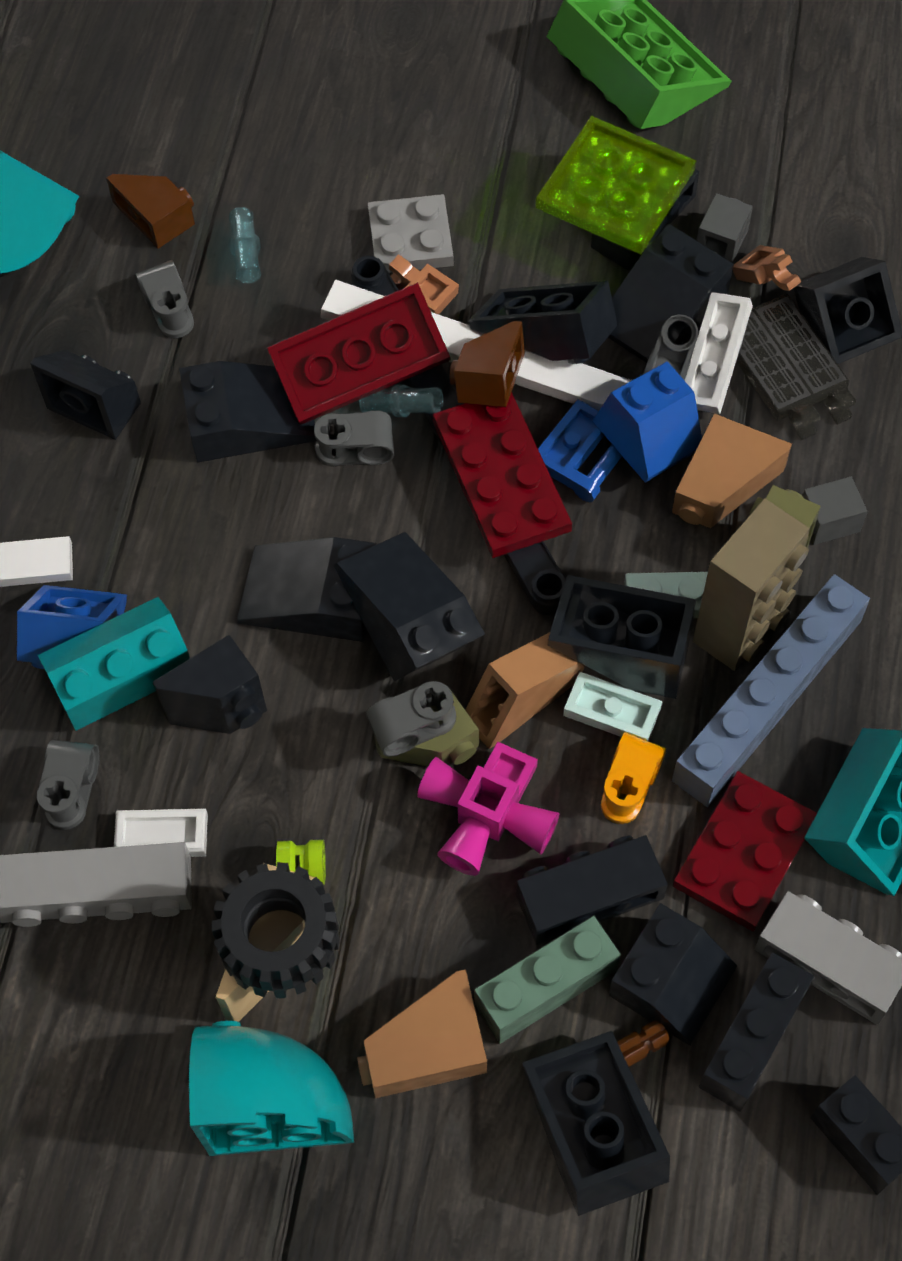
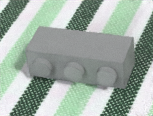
M787 891L760 935L754 949L767 958L773 952L814 975L815 977L811 982L812 986L876 1025L882 1020L902 986L901 952L889 945L874 943L863 936V932L858 926L845 919H834L824 913L822 907L815 900L806 895L799 894L796 896Z

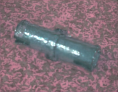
M245 207L235 208L229 214L232 231L229 247L230 252L235 256L236 278L240 279L242 283H253L261 277L258 253L261 246L260 239L255 234L254 214Z
M397 384L392 389H383L359 400L363 413L366 411H382L393 413L395 417H407L410 413L434 414L440 412L444 399L439 387L409 388L405 384Z

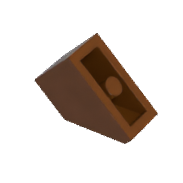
M111 174L106 177L112 202L158 249L195 225L192 207L194 206L192 197L184 187L180 186L177 188L166 176Z
M521 321L510 322L463 345L458 360H453L450 367L451 385H456L458 403L507 406L525 355Z

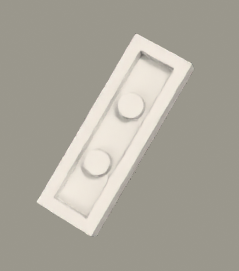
M711 292L685 378V382L694 391L698 411L715 414L721 413L753 305L750 298Z

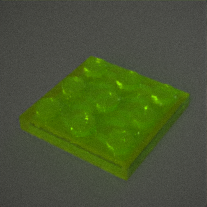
M591 116L537 195L536 208L642 254L695 171L696 160Z

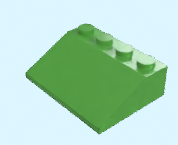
M563 0L546 36L557 47L558 52L571 60L580 69L581 75L585 79L592 81L603 92L605 99L615 104L627 116V120L639 129L666 125L728 88L731 80L647 0Z

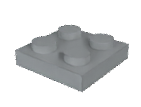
M444 194L368 202L374 256L383 262L388 273H392L389 270V264L398 254L418 270L423 269L427 264L434 268L454 266Z

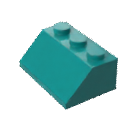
M159 597L37 655L75 731L155 692L153 681L190 659L187 647L170 611Z
M862 728L804 838L829 865L892 896H895L902 882V730Z

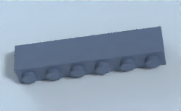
M834 574L678 758L672 782L708 808L861 623L870 598Z

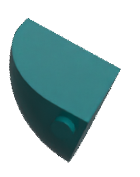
M0 151V274L18 270L42 256L57 239L65 223L73 217L76 209L75 204L79 198L77 194Z
M219 1021L213 1023L212 1026L195 1027L192 1034L189 1062L190 1127L209 1156L354 1143L352 1114L344 1088L330 1066L306 1045L276 1032L242 1027L238 1021Z

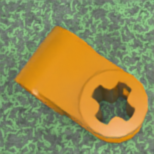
M626 732L623 733L605 780L604 793L601 800L602 813L608 820L617 824H625L636 819L650 786L655 782L667 748ZM621 793L627 795L625 800L619 799Z

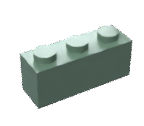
M595 916L476 988L474 990L475 1006L499 1044L616 972L621 954Z

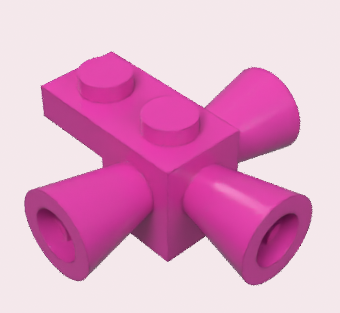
M497 741L484 768L478 765L470 781L438 757L431 761L421 780L417 797L458 807V823L461 824L438 852V857L444 863L464 874L478 875L488 838L499 842L505 829L539 854L544 852L556 828L560 813L519 803L537 768L538 759Z

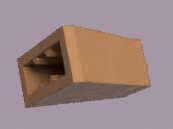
M714 414L675 492L672 513L679 515L687 523L701 524L708 528L713 527L784 472L792 444Z
M550 632L488 664L465 709L479 729V739L488 749L494 747L497 741L501 742L571 688L577 679L579 671L582 672L584 670V664L548 646Z
M466 969L456 971L363 1040L366 1055L357 1057L363 1086L373 1085L375 1098L487 1073L486 1054Z

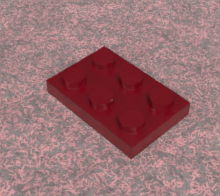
M737 771L676 876L672 887L754 932L805 841L804 837L817 813Z

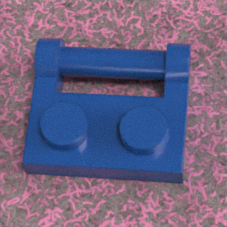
M577 399L538 450L552 478L571 488L582 500L593 502L600 493L599 486L623 456L611 444L587 476L578 471L605 435L593 422L598 410Z

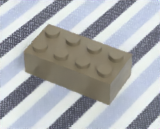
M764 498L710 561L693 642L733 671L739 667L744 659L750 663L762 649L765 643L762 640L769 629L776 632L790 613L787 607L796 594V591L792 588L803 572L799 566L809 553V548L805 544L810 528Z

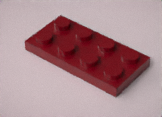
M418 282L267 347L300 425L451 360Z
M512 392L506 407L465 403L433 414L434 426L492 558L572 532L570 517Z

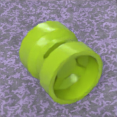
M309 840L305 845H296L293 841H277L276 867L277 862L288 863L290 871L295 872L298 867V855H300V867L308 870L309 876L317 877L325 885L326 858L324 840Z

